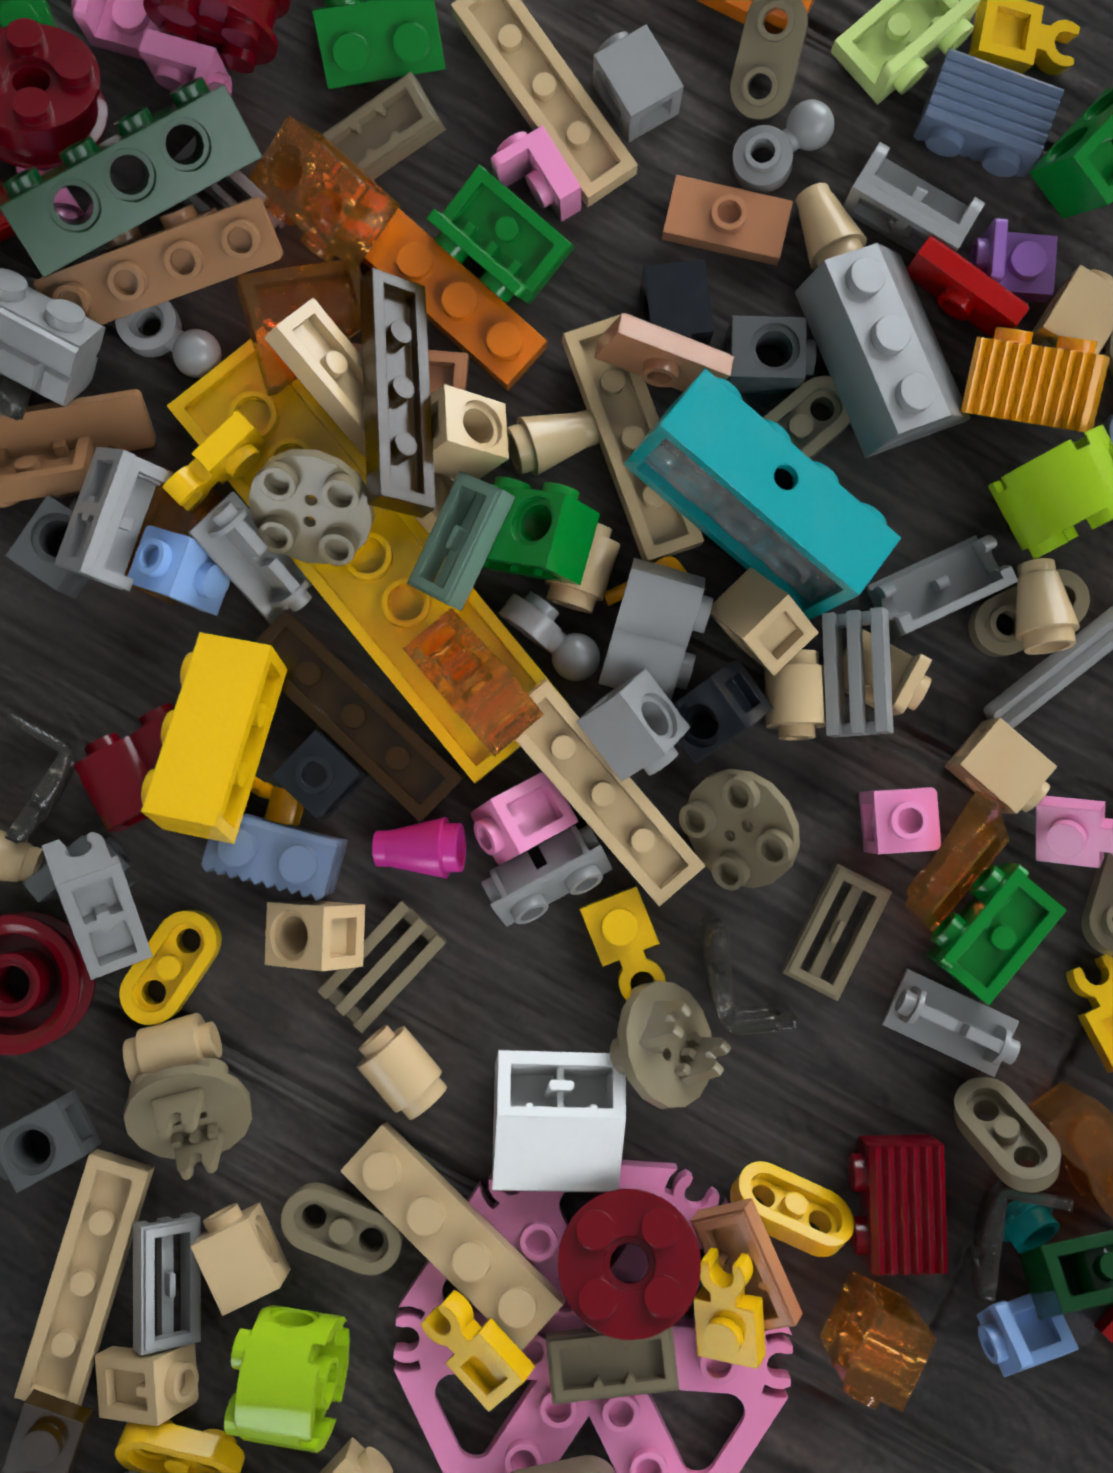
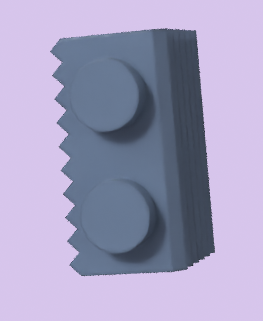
M949 48L937 70L913 137L917 141L924 140L927 148L938 155L954 157L960 154L961 157H970L972 161H981L983 168L993 175L1000 177H1012L1015 175L1017 177H1025L1044 149V144L1048 138V133L1052 127V122L1064 89Z
M244 813L235 844L208 839L201 865L205 872L216 871L217 875L228 874L229 878L240 877L242 882L252 880L254 885L264 883L266 888L276 886L278 891L288 889L291 895L300 892L303 898L312 895L315 901L335 892L348 840L293 825L276 823L263 817Z

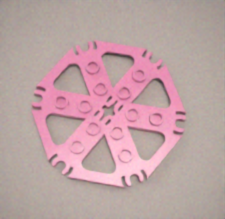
M622 1160L619 1189L644 1190L670 1202L686 1218L695 1234L699 1250L703 1249L690 1220L698 1210L718 1206L720 1198L718 1191L711 1186L701 1200L692 1202L685 1197V1191L693 1180L692 1173L687 1169H683L676 1175L672 1183V1189L666 1188L668 1180L678 1169L676 1163ZM491 1173L489 1175V1190L492 1197L497 1200L494 1203L483 1191L480 1180L467 1201L564 1296L558 1275V1252L562 1236L569 1224L559 1205L561 1197L565 1192L492 1191ZM725 1197V1199H724L723 1204H727V1203H728L726 1197ZM624 1244L619 1247L611 1259L610 1267L613 1275L620 1282L633 1284L645 1276L648 1269V1260L640 1247L633 1244ZM427 1259L401 1298L398 1308H407L398 1311L396 1326L415 1329L419 1339L414 1343L396 1342L393 1359L397 1361L394 1371L443 1473H510L522 1468L559 1461L588 1416L616 1473H739L789 1398L785 1389L791 1386L788 1370L781 1368L773 1369L767 1365L768 1359L775 1353L793 1354V1345L790 1338L780 1334L782 1332L792 1335L789 1327L765 1331L766 1355L758 1369L697 1356L695 1320L679 1319L672 1326L679 1390L732 1394L741 1400L744 1407L741 1420L712 1464L702 1470L690 1469L685 1466L651 1393L552 1405L546 1333L591 1328L575 1314L566 1300L564 1305L522 1350L536 1366L527 1378L531 1382L484 1453L474 1455L467 1453L461 1448L436 1396L438 1382L443 1377L454 1374L445 1364L453 1352L447 1346H442L432 1341L421 1327V1322L436 1306L439 1307L445 1300L443 1285L447 1278ZM470 1304L473 1309L474 1319L482 1327L488 1319L473 1304Z

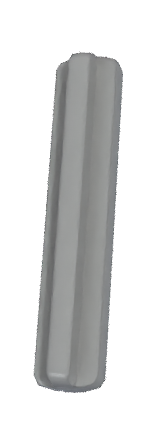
M1113 606L1075 635V646L1052 653L987 704L983 710L987 719L1001 718L1012 728L1016 727L1113 650Z

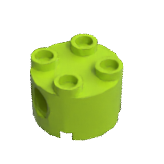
M1103 424L1084 432L1085 437L1074 443L1070 439L1001 477V481L998 480L988 486L1021 550L1029 549L1033 559L1078 537L1079 535L1073 525L1087 519L1093 530L1113 519V444Z
M277 1305L262 1308L253 1329L241 1328L234 1341L231 1367L234 1370L240 1371L236 1393L230 1398L225 1413V1433L227 1435L239 1436L244 1441L313 1453L321 1451L330 1438L336 1422V1418L325 1417L326 1411L329 1409L332 1401L341 1403L345 1389L350 1350L349 1328H343L344 1323L347 1321L346 1318L339 1315Z

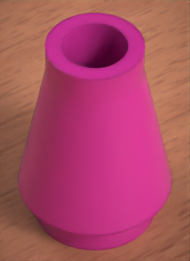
M447 817L392 830H377L374 833L372 842L374 864L376 867H392L446 879L450 872H462L466 861L464 827L462 823H450Z

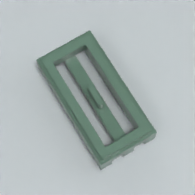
M459 471L407 584L448 606L462 611L513 504L515 496Z

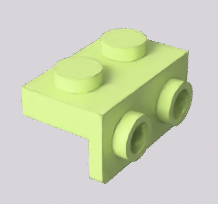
M881 0L834 41L831 53L878 105L895 89L901 95L909 91L927 72L929 68L927 62L940 51L946 55L949 48L956 50L974 30V26L970 21L981 0Z

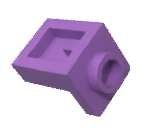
M994 218L980 238L976 237L970 250L969 262L1021 300L1046 303L1054 295L1058 236L1007 232L1008 219Z

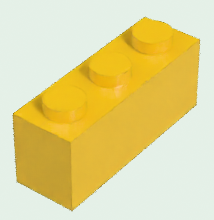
M199 632L194 651L186 655L181 666L180 683L182 688L175 709L167 713L162 724L161 742L163 746L156 767L146 775L141 791L143 804L141 812L163 830L235 844L288 670L272 645Z

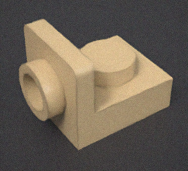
M862 629L865 704L874 708L871 633ZM890 644L893 716L903 714L906 708L915 710L923 700L932 681V678L925 675L932 659L923 654L912 656ZM846 646L843 651L844 692L849 694Z
M195 1343L143 1356L135 1352L133 1348L111 1346L95 1354L99 1418L159 1426L192 1406L198 1400L199 1374L196 1364Z

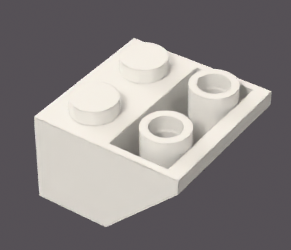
M498 1051L494 1080L492 1191L606 1193L619 1189L626 1123V1075L620 1074L615 1070L610 1059V1053Z

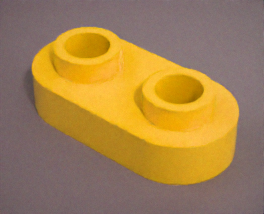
M189 909L171 914L159 925L148 942L153 957L133 964L120 986L119 997L121 1006L132 1020L144 1025H156L174 1017L182 1009L221 948V931L216 921L210 915L200 910ZM187 929L195 930L200 936V946L196 951H190L183 945L182 936ZM152 980L161 982L166 989V995L162 1002L153 1000L148 994V986Z
M758 1161L747 1165L731 1186L730 1201L736 1202L752 1198L769 1236L813 1256L829 1257L834 1255L853 1234L854 1220L852 1212L839 1195L772 1163ZM755 1197L759 1198L764 1205L758 1202ZM809 1222L815 1224L819 1230L812 1228Z
M170 1419L159 1426L128 1422L115 1449V1457L123 1467L129 1471L140 1473H240L245 1460L244 1452L237 1445L236 1439L232 1435H227L225 1431L219 1429L199 1431L175 1425Z

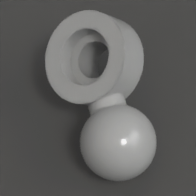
M805 100L798 103L791 110L787 118L786 128L782 131L769 125H759L745 131L739 137L733 149V171L739 184L748 191L760 194L773 192L780 188L790 176L793 165V152L798 149L805 151L817 150L823 147L831 138L834 131V116L830 108L819 100ZM759 148H768L773 152L774 156L768 162L759 163L752 158V154Z
M169 301L115 320L120 338L131 350L145 357H158L170 351L172 352L175 365L186 376L202 378L221 363L222 351L217 339L209 332L201 329L182 331L180 316ZM151 320L161 321L160 329L156 334L151 336L143 335L146 323Z
M530 591L525 599L512 594L498 613L518 632L539 647L550 652L554 669L564 679L573 682L583 681L591 677L598 669L600 651L594 640L581 633L566 635L562 632L560 627L553 622L559 615V612L537 594Z

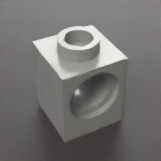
M647 24L630 34L625 31L614 34L594 54L592 84L628 143L679 114L684 85Z
M646 668L605 694L576 721L621 781L641 769H644L648 776H651L668 765L679 754L674 745L691 728Z

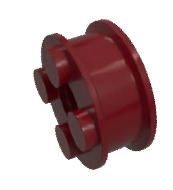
M291 0L143 1L145 12L152 22L160 28L159 32L215 47L224 66L244 74L253 73L255 65L267 64L274 60L279 48L277 37L273 32L276 19L286 15L291 4Z
M28 18L16 19L9 23L8 26L0 28L1 161L25 169L36 167L37 170L54 169L63 164L58 153L68 146L90 136L96 145L103 139L108 127L109 112L105 96L100 89L101 75L99 65L93 52L75 35L54 26L39 24L35 20Z
M27 911L0 916V1055H18L34 1051L60 1039L73 1030L87 1013L96 987V979L91 980L70 924L56 916L42 912ZM14 966L25 971L29 978V991L24 998L16 995L9 985V974Z
M638 1189L609 1191L583 1205L567 1225L558 1252L560 1285L568 1304L575 1314L595 1331L621 1340L650 1338L673 1326L685 1314L694 1300L701 1275V1257L698 1242L686 1218L664 1198ZM624 1244H633L640 1247L648 1260V1269L645 1276L633 1284L620 1282L615 1278L610 1267L613 1252Z

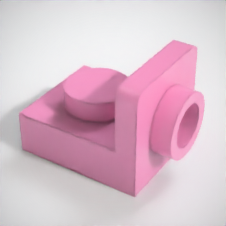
M71 0L73 17L91 46L143 60L138 50L145 28L160 31V28L152 22L145 12L144 0Z
M145 28L138 51L159 85L173 91L177 87L202 76L206 85L214 81L225 84L231 96L232 80L215 47Z
M543 125L529 134L524 131L515 133L499 145L496 154L491 157L493 176L504 186L507 187L525 176L529 189L537 203L543 209L551 205L561 222L581 211V186Z
M543 772L491 798L471 812V817L474 821V834L479 845L487 854L493 855L498 865L511 860L579 822L567 799Z
M935 788L859 792L863 852L890 854L935 851L941 847L938 797Z

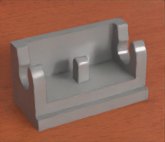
M879 142L852 186L843 205L845 210L854 219L914 254H917L929 236H935L957 252L985 202L974 197L968 206L888 160L886 157L890 147Z
M96 447L54 565L113 588L130 591L134 579L124 574L156 485L165 484L172 473L126 450Z
M975 535L866 586L865 588L874 607H884L889 612L890 640L893 641L1018 582L1012 566L1003 565L999 567L996 563L992 549L997 546V540L991 535H986L980 539Z
M90 832L87 835L90 850L82 856L70 857L67 847L60 840L41 846L89 976L93 980L153 956L118 855L111 857L103 837L97 833Z

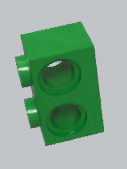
M1113 87L1104 90L1028 172L1062 219L1108 206L1113 201Z
M497 476L493 486L515 496V499L482 568L581 585L600 513L578 501L580 492L571 487L553 482H544L542 490H534L522 481Z

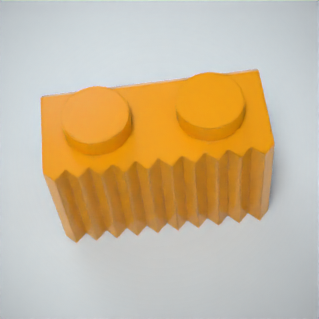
M996 327L993 339L976 338L961 412L1078 432H1086L1093 429L1110 359L1108 356L1095 354L1097 341L1058 336L1056 348L1031 345L1034 332Z

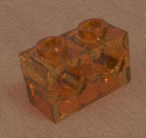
M288 115L248 177L267 196L263 202L265 208L282 222L290 226L297 224L304 231L300 241L310 251L327 262H331L337 256L359 266L400 207L396 200L325 135Z
M452 608L403 648L494 757L511 742L519 738L525 730L544 715L507 667Z
M853 1270L850 1271L820 1334V1338L831 1358L830 1364L837 1370L843 1382L842 1388L847 1394L869 1407L878 1408L880 1402H883L903 1412L937 1340L907 1297Z

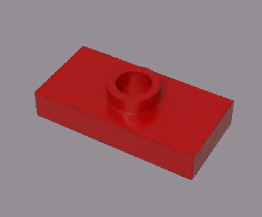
M929 236L907 268L911 280L935 296L939 307L946 314L957 320H968L992 339L994 338L996 327L1014 329L1030 309L1027 303L935 236Z

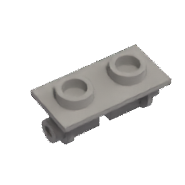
M232 491L188 533L267 622L272 624L285 609L290 608L293 612H296L304 607L312 598L311 594L307 591L312 584L289 556L267 551L268 547L257 535L258 528L252 520L251 510Z
M573 825L539 844L538 847L547 862L545 866L539 869L536 868L529 853L526 851L489 870L491 877L481 883L492 902L490 904L492 909L506 927L515 922L516 924H526L536 920L548 910V904L568 893L579 895L593 889L602 881L605 873L613 870L603 848L589 825L580 829Z
M907 968L881 1023L892 1030L995 1077L1002 1061L1011 1065L1016 1060L1021 1047V1043L1012 1038L1018 1026V1020Z

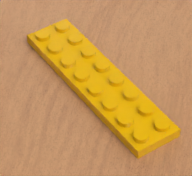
M262 330L167 405L199 446L236 410L255 427L267 442L258 450L261 453L258 462L244 476L238 479H233L231 476L227 480L248 506V498L256 473L271 457L291 449L319 450L340 458L361 476L367 486L365 457L264 339L266 335ZM309 495L310 498L316 499L313 495ZM373 506L375 518L368 539L348 564L335 566L332 564L306 563L292 557L290 558L465 773L476 784L521 747L498 721V718L544 678L548 680V678L474 588H472L462 611L408 585L409 577L425 546L429 533L414 516ZM307 516L310 520H315L313 517Z

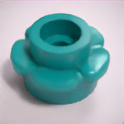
M1030 1195L1015 1199L1000 1214L1003 1220L999 1228L1001 1239L1004 1242H1011L1020 1254L1045 1245L1057 1234L1060 1228L1059 1223L1051 1214L1054 1206L1048 1200H1033Z

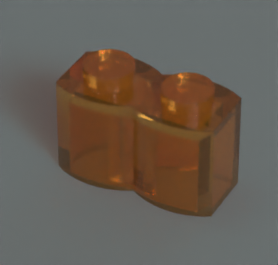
M1061 1082L1030 1104L1028 1108L1058 1141L1067 1174L1078 1192L1113 1218V1114L1097 1099L1065 1082Z

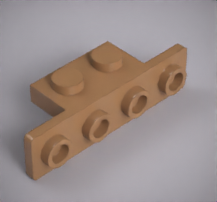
M253 197L218 211L214 207L197 213L194 204L190 203L160 215L159 218L163 227L142 234L139 226H136L107 242V247L90 259L57 270L44 278L41 276L34 281L33 285L36 291L51 299H64L77 304L85 312V317L103 325L276 262L283 256V249L264 203L259 197Z
M132 389L75 398L66 407L56 402L0 410V508L10 507L23 500L42 498L47 495L56 498H68L80 493L96 447L126 451L154 447L156 434L141 391Z

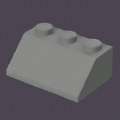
M876 243L825 259L795 291L827 370L841 396L840 400L842 399L850 417V424L865 458L961 424L971 418L969 413L961 412L962 396L901 254Z

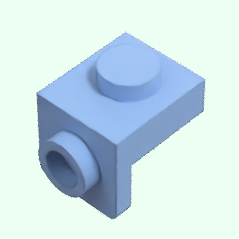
M151 525L147 526L143 532L127 576L134 579L132 585L159 593L215 616L218 615L230 584V579L194 538Z
M1031 1294L1008 1302L1003 1300L994 1303L977 1314L981 1324L978 1327L981 1346L987 1358L993 1364L999 1365L1004 1378L1079 1349L1063 1315L1043 1320L1038 1319Z

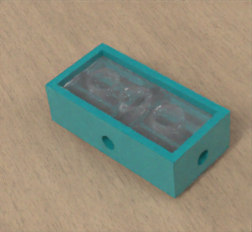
M706 368L664 412L623 463L625 467L747 570L750 567L788 593L809 620L859 596L901 539L896 532L887 526V521L881 512L869 504L858 501L839 484L838 477L830 468L822 463L812 461L791 443L790 436L780 425L762 418L742 400L740 392L733 384L723 378L715 377Z

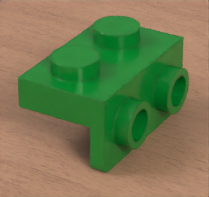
M324 0V7L315 8L312 11L328 89L403 77L409 72H412L414 75L446 69L434 0Z
M480 164L444 212L441 214L436 209H433L427 217L440 230L434 241L461 264H463L468 256L472 257L486 270L479 280L506 303L516 295L530 305L575 248L571 242Z
M1002 862L998 867L995 864L987 867L973 882L969 892L974 897L959 915L956 912L950 913L936 927L930 938L934 945L926 954L930 960L978 1000L988 1006L1067 911L1027 877L1029 871L1018 863Z

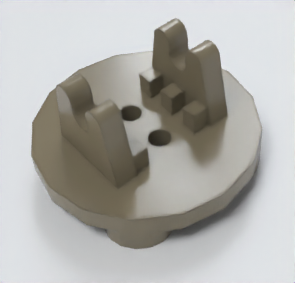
M291 449L271 457L256 473L248 498L252 520L258 528L257 535L268 547L267 551L274 554H284L306 563L332 564L335 566L348 564L354 558L356 552L366 543L375 518L374 507L367 505V486L361 476L340 458L319 450ZM309 495H313L316 499L310 498ZM307 516L313 517L315 520H310Z
M730 768L709 775L691 792L688 803L681 808L679 813L680 826L688 835L696 855L712 872L716 883L727 890H738L742 886L757 888L773 884L793 866L800 848L799 824L789 801L773 783L751 771Z
M655 981L633 988L630 997L621 1011L617 1030L618 1037L612 1041L610 1046V1059L615 1070L627 1076L629 1083L643 1100L660 1109L686 1107L701 1096L709 1079L718 1077L723 1073L724 1067L715 1058L728 1054L731 1046L723 1038L711 1036L703 1009L690 992L674 982Z
M203 1058L194 1064L167 1067L153 1074L146 1073L136 1076L130 1083L129 1095L124 1107V1122L127 1134L141 1149L162 1158L176 1159L177 1170L184 1180L190 1179L193 1176L194 1166L202 1161L207 1173L215 1172L218 1169L221 1152L230 1149L243 1138L252 1121V1105L249 1091L238 1078L229 1074L227 1064L216 1058Z

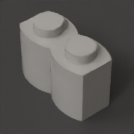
M634 558L598 684L616 688L646 668L670 701L675 687L686 690L696 658L695 654L686 652V648L692 631L704 633L714 599L713 597L703 595L705 577Z

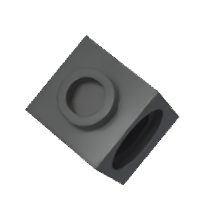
M732 316L726 332L725 352L733 356L734 360L731 376L726 380L733 384L740 394L791 395L803 384L806 376H813L815 370L816 340L806 338L807 317ZM762 346H773L779 349L785 358V364L779 367H769L763 364L756 354V349Z
M47 495L5 556L54 590L76 599L89 578L55 566L54 563L57 557L55 552L56 540L61 533L67 530L77 499L73 497L68 506H65Z
M75 1089L0 1129V1176L4 1180L11 1182L16 1193L83 1158L102 1144ZM32 1129L41 1131L48 1137L51 1145L49 1156L37 1153L32 1147L30 1140Z

